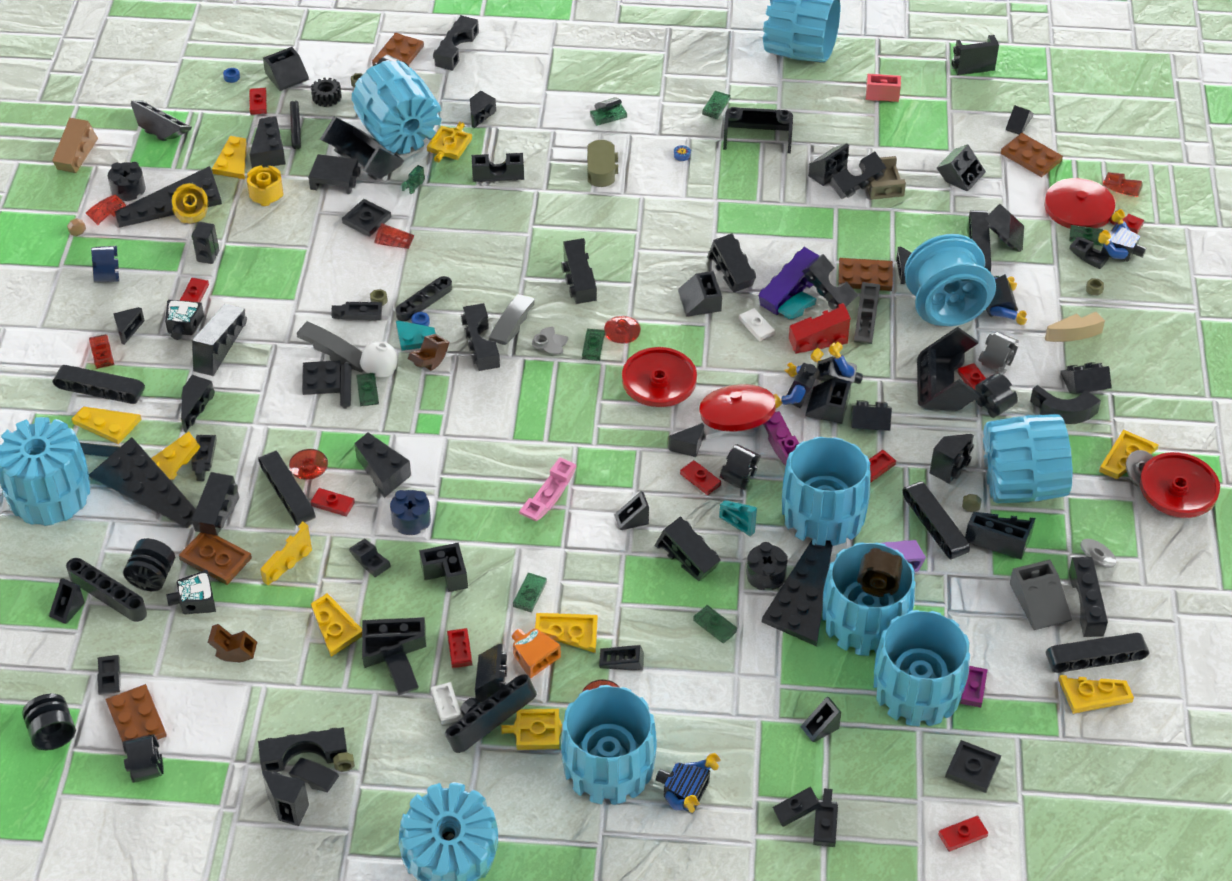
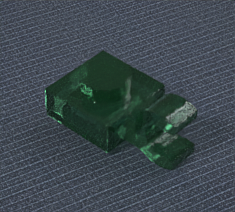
M417 165L408 174L409 179L402 183V191L409 188V194H413L417 187L423 184L425 180L424 167Z

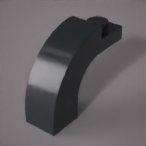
M1038 385L1032 389L1030 402L1041 409L1040 415L1058 414L1063 418L1065 424H1078L1091 419L1098 413L1101 403L1099 398L1087 390L1074 399H1060Z

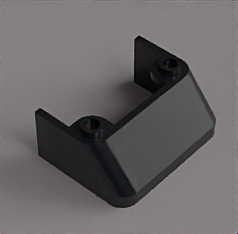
M731 107L726 110L723 150H727L728 127L788 131L787 153L791 154L793 114L790 111Z
M335 116L320 138L323 142L332 145L335 148L334 151L339 155L343 156V154H346L352 159H358V163L364 167L363 171L367 172V175L375 180L387 176L404 162V159L384 148L373 137Z
M956 327L926 347L918 355V405L926 410L958 411L980 397L979 392L960 379L954 382V371L963 366L965 352L978 344L975 338L959 327Z

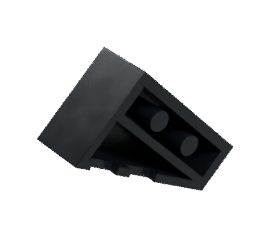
M276 116L259 119L249 154L252 168L261 165L263 168H266L268 165L279 166L286 164Z
M733 233L714 239L707 258L713 260L716 263L715 269L717 271L721 270L725 275L723 279L733 293L753 286L756 273L750 267L746 254L742 252L738 239H735Z
M585 239L563 241L564 262H561V268L563 273L566 272L565 280L566 284L570 285V297H574L576 304L597 301V286L592 268L589 267L587 261L589 255L585 253Z
M369 432L354 443L357 460L366 473L371 476L375 486H378L384 498L411 476L410 460Z
M215 472L210 473L191 520L196 532L218 536L240 498L234 476Z
M973 512L967 525L965 538L968 543L1022 560L1032 536L1036 518L1030 517L1029 520L1017 519V516L1001 518L998 517V514Z
M681 516L663 529L654 545L658 549L662 547L669 553L667 556L671 560L676 558L682 563L681 568L698 581L712 572L721 561L718 554L705 543L703 537L698 535L692 529L690 523Z
M425 617L362 620V659L364 668L384 662L386 657L402 652L407 654L426 647Z

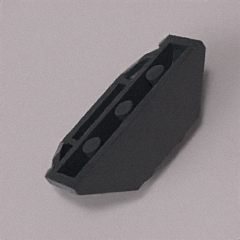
M143 100L131 101L138 126L145 129L146 133L156 135L159 140L175 139L192 128V126L185 124Z

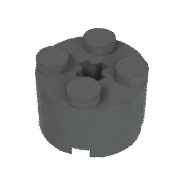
M998 331L993 335L989 334L985 342L987 347L985 351L981 352L978 361L982 362V365L1005 374L1007 370L1004 368L1006 365L1010 366L1018 349V346L1015 344L1019 343V341Z

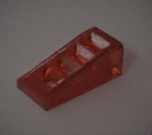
M381 223L374 243L409 249L415 235Z

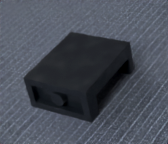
M988 35L987 42L962 45L960 40H956V46L953 47L954 59H952L951 65L957 75L995 71L999 43L995 35Z
M318 154L308 176L310 190L317 191L319 184L346 187V193L351 194L352 189L356 187V178L361 173L358 159Z

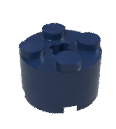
M117 246L91 248L94 282H119V271H115V269H119L118 258H114V256H118Z
M399 490L395 493L390 502L393 527L397 528L398 532L404 535H417L425 527L427 529L431 523V513L426 493L417 490Z

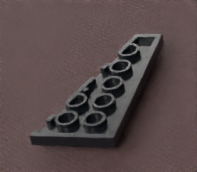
M208 166L116 210L115 215L119 228L175 215L172 209V196L176 189L183 184L191 183L202 188L207 195L208 207L222 204L211 167Z
M133 437L89 474L91 479L150 508L152 511L167 517L185 528L192 524L191 520L196 508Z
M811 540L762 617V623L816 647L823 610V591L833 548L830 540H826L825 546L816 545V543L813 545Z

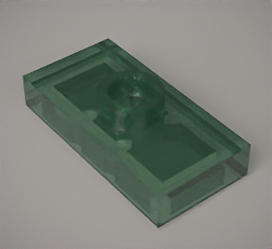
M715 91L703 108L702 115L718 119L730 101L731 95Z
M620 104L618 108L603 112L601 108L590 111V117L595 125L598 126L627 118V112L622 104Z
M1071 225L1069 241L1074 242L1077 237H1081L1094 242V245L1103 246L1098 241L1099 234L1105 229Z
M587 328L582 359L600 361L605 330Z
M375 373L356 375L360 407L379 404Z
M528 572L513 601V607L532 613L547 583V578Z
M706 605L693 616L694 622L723 644L737 632L735 625L709 605Z

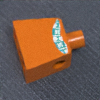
M517 629L512 634V639L515 641L513 643L514 657L530 678L561 657L560 644L538 629H532L527 634L521 629Z

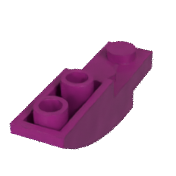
M777 411L763 425L768 433V441L773 450L786 466L789 453L796 449V445L799 442L795 435L792 436L780 411Z

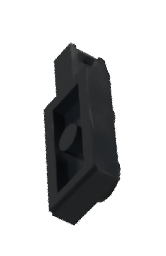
M346 302L343 305H332L331 316L332 318L343 320H382L383 307L381 302Z
M196 435V441L200 448L194 454L191 461L196 481H204L206 471H210L212 468L217 442L216 435Z
M824 788L823 800H818L821 807L815 810L813 845L835 847L838 804L832 801L833 789Z

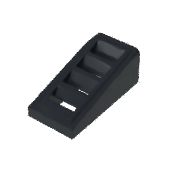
M641 645L600 648V668L643 670L644 652ZM608 655H611V661H607Z

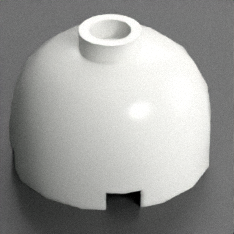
M382 341L368 344L363 349L360 359L361 368L368 374L370 372L376 373V377L392 375L398 362L395 349L390 344Z

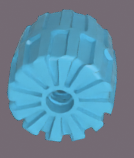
M770 0L771 6L767 5L766 15L769 18L764 21L763 45L765 51L797 60L828 61L836 42L840 23V0Z
M383 61L367 69L357 80L351 98L354 103L353 108L365 128L384 148L393 153L407 154L410 153V147H413L416 151L425 145L423 141L425 138L431 140L435 136L436 132L433 128L435 125L440 126L442 118L437 114L442 111L441 107L425 82L411 67H408L401 61Z
M1026 415L988 421L985 424L983 430V449L985 455L983 458L984 467H988L986 480L993 502H1036L1065 497L1070 494L1073 477L1071 447L1065 422L1060 415Z
M36 417L34 424H30L27 419L16 423L17 430L11 432L7 429L1 435L4 442L0 445V486L11 511L15 516L21 517L24 522L32 525L41 524L48 526L61 521H67L86 505V499L90 494L91 486L85 455L75 432L66 423L58 419L53 420L51 423L48 417Z
M815 437L796 445V449L789 453L783 478L782 515H785V526L787 529L795 528L797 530L795 537L802 541L809 537L812 538L813 545L816 543V545L825 546L826 540H830L831 544L835 546L845 543L846 538H855L860 533L861 527L865 522L870 499L871 476L870 461L862 453L861 448L841 438Z
M861 542L847 549H842L837 553L835 561L830 563L823 591V621L826 620L827 635L829 638L835 635L839 639L837 645L847 651L851 646L855 648V654L869 656L870 650H875V653H877L882 633L888 629L890 621L897 616L900 617L909 613V611H913L916 582L914 581L915 571L912 564L907 562L901 552L882 543ZM873 548H879L884 552L898 555L902 558L903 569L899 589L894 595L890 596V593L884 594L883 597L869 595L861 589L862 586L857 582L861 559Z
M919 610L909 611V613L900 617L897 616L890 621L888 629L882 633L874 666V688H877L876 700L880 706L886 704L889 707L887 714L897 721L902 716L906 718V724L919 727L921 721H926L928 726H933L941 723L943 716L949 718L957 710L968 679L970 665V642L967 635L959 628V624L953 619H948L941 615V613Z
M601 685L598 688L583 691L573 703H569L565 710L564 722L562 724L561 754L566 780L572 778L573 790L579 796L585 792L590 795L591 802L601 805L604 799H610V803L613 805L625 803L626 795L629 794L631 798H635L643 792L645 784L652 778L657 749L654 715L649 712L648 703L643 697H638L632 690L625 687Z
M440 783L431 785L427 788L428 794L423 797L417 793L410 801V809L407 814H403L399 829V849L408 874H413L417 881H478L481 877L485 878L492 866L498 848L497 822L493 810L486 805V799L478 791L466 792L465 785L460 783H450L449 788H442ZM445 832H451L455 835L450 841L445 840L442 836Z

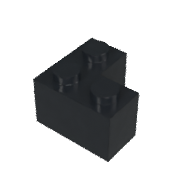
M459 542L419 550L424 580L445 577L448 592L468 588L467 571Z

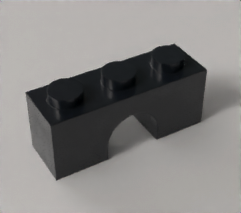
M875 151L860 160L859 168L862 170V175L854 176L846 168L832 176L830 184L841 199L853 196L858 189H865L873 180L878 181L884 177L887 167Z
M506 153V160L501 164L492 163L489 160V154L471 155L473 182L524 180L523 153Z
M822 254L816 257L802 272L805 274L806 280L817 288L818 294L828 301L831 309L839 308L838 305L842 303L847 307L858 294L848 282L842 283L838 287L830 283L829 274L835 267Z

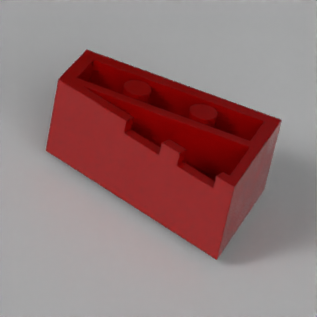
M844 303L839 304V308L830 312L828 310L823 311L821 316L813 319L809 317L790 325L789 340L795 354L812 351L817 348H828L837 342L841 343V345L848 344L851 318Z

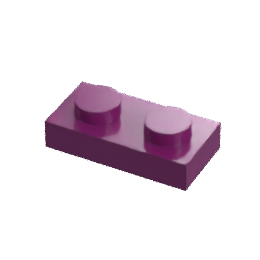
M969 666V675L960 704L982 707L988 669Z

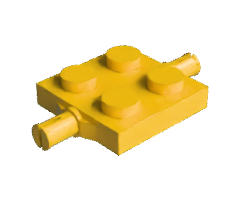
M459 122L455 128L441 126L427 145L428 152L437 154L434 157L435 162L439 163L444 156L455 160L460 158L472 140V134L462 131L465 127L463 122Z
M520 709L517 711L514 725H501L502 734L514 733L517 750L559 749V739L562 732L559 709Z

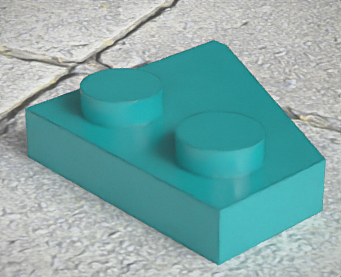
M396 321L401 351L419 349L422 347L425 336L436 334L434 327Z
M727 500L720 504L719 517L750 537L755 533L757 508L755 506Z

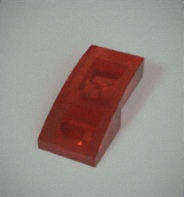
M1108 172L1103 182V186L1115 192L1135 197L1139 196L1143 186L1142 181L1125 179V174Z
M115 194L95 204L86 214L99 225L110 214L115 217V211L125 207L126 204Z
M108 335L90 337L89 341L96 369L114 365Z

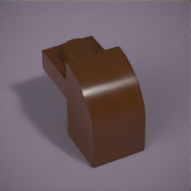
M437 334L425 336L421 350L409 352L407 359L414 362V365L417 367H425L432 371L443 361L450 342Z
M216 624L211 628L207 643L216 649L215 656L227 662L240 663L254 658L258 642L245 631L232 635L221 625Z

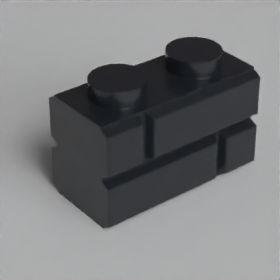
M198 222L192 233L196 260L201 263L213 264L220 251L215 225Z

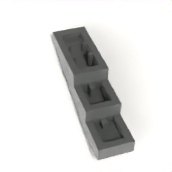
M862 282L854 342L868 344L873 342L880 284Z
M518 294L496 323L489 336V341L506 345L519 332L520 325L527 319V312L534 306L535 299Z
M308 321L298 330L297 338L312 343L315 350L329 355L331 361L340 360L341 364L348 362L353 370L360 373L364 371L360 365L362 351L341 337Z

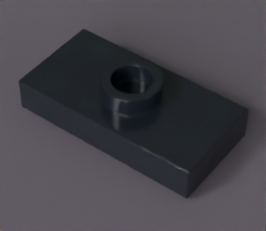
M810 786L772 808L782 827L816 810L821 805Z

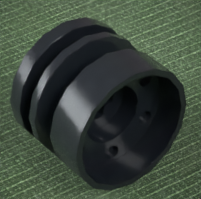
M150 538L140 539L136 542L130 555L131 557L128 559L123 570L124 578L131 585L149 592L162 589L175 561V553L161 541Z
M50 693L37 696L23 707L22 716L32 745L35 748L45 751L54 750L64 746L75 736L76 728L66 700L60 694Z

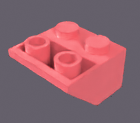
M867 74L866 100L899 102L901 76Z

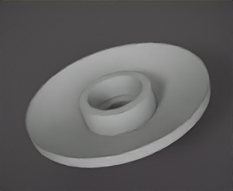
M1143 450L1132 452L1126 460L1127 474L1138 486H1140V476L1143 467L1153 458L1150 453Z
M1093 539L1082 540L1080 544L1081 549L1087 557H1093L1094 565H1101L1107 568L1115 566L1117 563L1116 557L1106 546Z

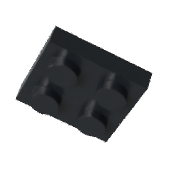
M363 199L342 217V223L370 237L392 216L390 211Z
M340 360L303 362V395L340 393Z
M960 740L945 778L987 793L1002 755Z

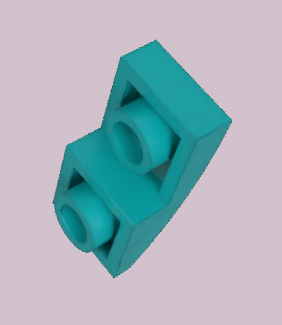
M802 291L787 300L779 308L778 312L787 319H795L803 316L804 309L814 306L817 298Z

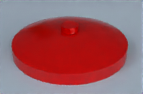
M1069 178L1056 182L1048 189L1044 206L1047 214L1056 223L1069 229L1088 231L1101 228L1109 223L1115 211V200L1110 191L1097 182L1083 178Z
M651 347L636 352L625 362L622 370V384L626 393L635 401L651 407H668L683 402L693 393L697 383V371L691 359L682 352L667 347Z
M738 384L722 387L709 393L701 401L699 410L701 420L707 426L720 431L735 432L752 429L764 424L774 415L776 405L775 398L769 390L756 385Z
M1167 452L1154 456L1145 464L1140 476V489L1145 499L1157 510L1174 517L1192 518L1201 516L1214 507L1220 493V482L1214 470L1201 459L1186 453Z

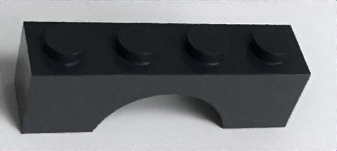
M460 15L458 20L454 22L451 30L447 32L444 40H441L437 50H434L433 59L436 67L454 70L459 62V48L456 46L464 42L474 41L479 33L478 19Z
M485 304L464 306L463 314L460 317L462 326H466L464 327L465 337L469 338V351H473L471 354L473 365L477 364L478 371L500 368V355L496 342L486 340L480 336L483 331L489 329Z
M1072 557L1069 576L1072 588H1076L1079 594L1080 624L1083 637H1102L1105 634L1108 620L1093 557Z
M344 727L330 728L323 731H310L298 735L290 734L285 737L267 738L258 741L262 773L264 770L270 772L284 771L287 763L294 756L301 753L318 754L329 764L334 763L333 758L337 754L347 752Z

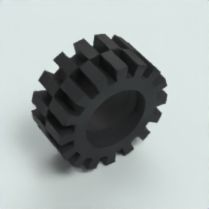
M325 77L323 80L318 79V82L314 81V84L311 85L312 100L318 106H322V104L324 107H327V105L332 106V104L336 105L337 101H341V85L336 79L328 78L326 80Z

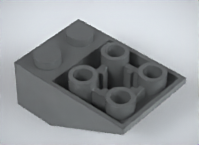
M1051 560L1013 568L1009 584L1033 630L1072 621L1059 575Z

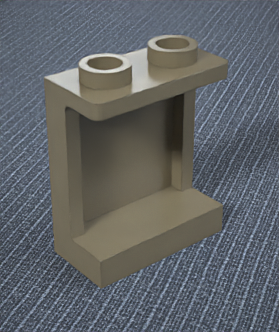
M896 156L880 157L887 168L883 178L878 181L873 180L867 187L870 199L904 196L906 182L905 179L900 178L896 167Z

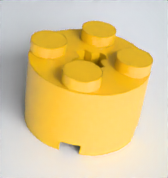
M261 165L252 168L248 172L247 187L251 200L260 203L261 206H269L270 203L283 197L281 174L276 167L268 165V168H263Z
M191 183L179 186L172 196V209L175 216L183 223H196L202 220L208 210V200L205 191Z

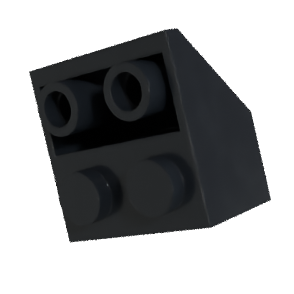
M293 47L263 57L265 74L279 91L309 80L301 57Z
M846 143L833 147L809 163L808 176L822 186L828 184L832 176L848 168L849 144Z
M968 144L953 149L937 167L945 182L965 191H969L986 172Z
M999 203L985 218L990 223L988 227L1011 249L1016 247L1021 252L1023 250L1024 225Z
M714 271L696 273L678 289L686 317L722 311V294Z
M1090 362L1080 366L1070 365L1066 366V370H1060L1069 393L1079 394L1086 390L1092 392L1112 388L1109 366H1103L1102 363Z
M832 378L814 386L805 416L842 424L850 399L852 381Z
M857 400L856 403H852L851 427L890 431L892 407L888 406L887 402H875V405H870L868 401Z
M974 435L944 436L933 448L929 473L948 484L954 478L957 479L961 474L962 468L964 466L967 467L971 462L972 457L970 454L974 448Z
M497 644L478 655L475 698L479 702L485 701L506 685L505 677H507L508 665L506 664L507 652H503V644Z
M264 770L262 775L267 797L278 820L299 826L309 807L305 781L297 777L284 776L276 771Z

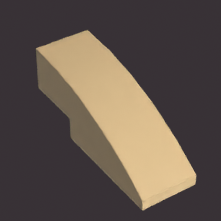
M1097 312L1082 318L1076 313L1047 326L1045 340L1050 342H1067L1090 338L1102 333L1105 320Z

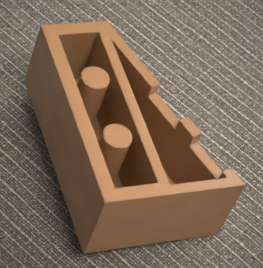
M69 117L52 160L57 170L77 173L98 140L89 121Z

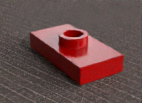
M266 87L249 89L250 115L267 114Z
M191 278L179 301L201 302L209 286V281Z
M975 363L958 368L957 373L973 389H975L978 383L986 379Z
M881 450L869 459L870 483L896 465L897 460L884 450Z
M695 460L680 470V475L707 496L721 486V480Z
M318 488L310 503L312 507L347 517L355 503V499Z
M468 629L447 631L452 668L473 666Z
M977 815L939 830L938 835L950 852L988 837V831Z

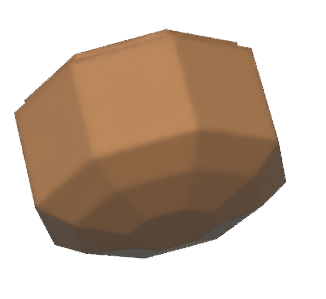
M78 218L71 220L67 225L69 233L76 237L83 234L86 230L85 223Z

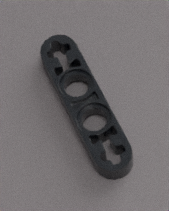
M441 276L399 304L395 309L396 318L399 321H408L413 314L422 312L452 290L451 278ZM429 292H434V293H435V295H433V296H428V295H426V294L429 293ZM416 301L422 302L420 305L413 304Z

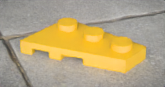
M229 137L212 168L213 174L245 179L246 138Z
M83 406L72 418V423L119 445L142 419L140 414Z
M1123 429L1101 464L1099 472L1118 479L1127 472L1126 460L1132 452L1143 450L1152 454L1158 450L1159 444Z
M188 431L153 456L152 460L170 480H174L177 476L176 472L182 465H186L199 450L200 445Z
M303 521L298 526L300 530L295 536L290 535L286 539L285 547L281 551H276L260 569L262 581L266 585H270L273 581L278 580L283 573L293 568L299 560L308 556L312 551L309 527Z
M328 593L311 603L312 611L331 657L362 637V628Z
M536 613L535 629L540 630L555 641L596 653L598 615Z
M1059 675L1058 678L1073 714L1132 703L1134 699L1126 680L1101 678L1097 681L1087 680V677L1073 679L1067 678V675Z

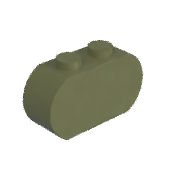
M595 140L587 145L588 182L596 187H606L615 182V174H618V164H615L618 163V152H615V145L612 142Z

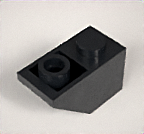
M481 90L470 98L471 124L473 128L483 123L496 112V98Z

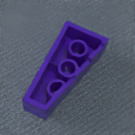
M805 246L800 251H797L793 259L783 266L779 274L775 275L770 283L761 289L758 295L760 305L777 316L780 314L778 312L779 308L787 300L802 292L806 287L810 289L814 286L806 280L802 270L819 255Z

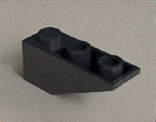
M191 375L183 386L181 422L184 432H187L194 425L196 418L204 411L209 400L213 399L215 390L211 380Z

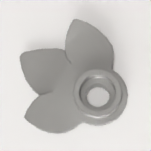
M547 327L534 336L532 346L537 350H544L548 354L557 355L563 353L562 347L567 343L568 337L555 334L554 327Z

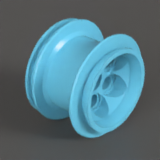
M945 234L931 238L919 245L911 253L905 264V281L909 291L916 296L915 307L917 313L924 321L930 324L957 326L970 322L978 317L994 298L996 282L991 272L985 268L984 254L972 239L964 235Z

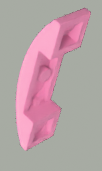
M559 457L550 469L548 479L533 499L529 498L519 514L534 521L541 519L564 492L575 472L576 464Z

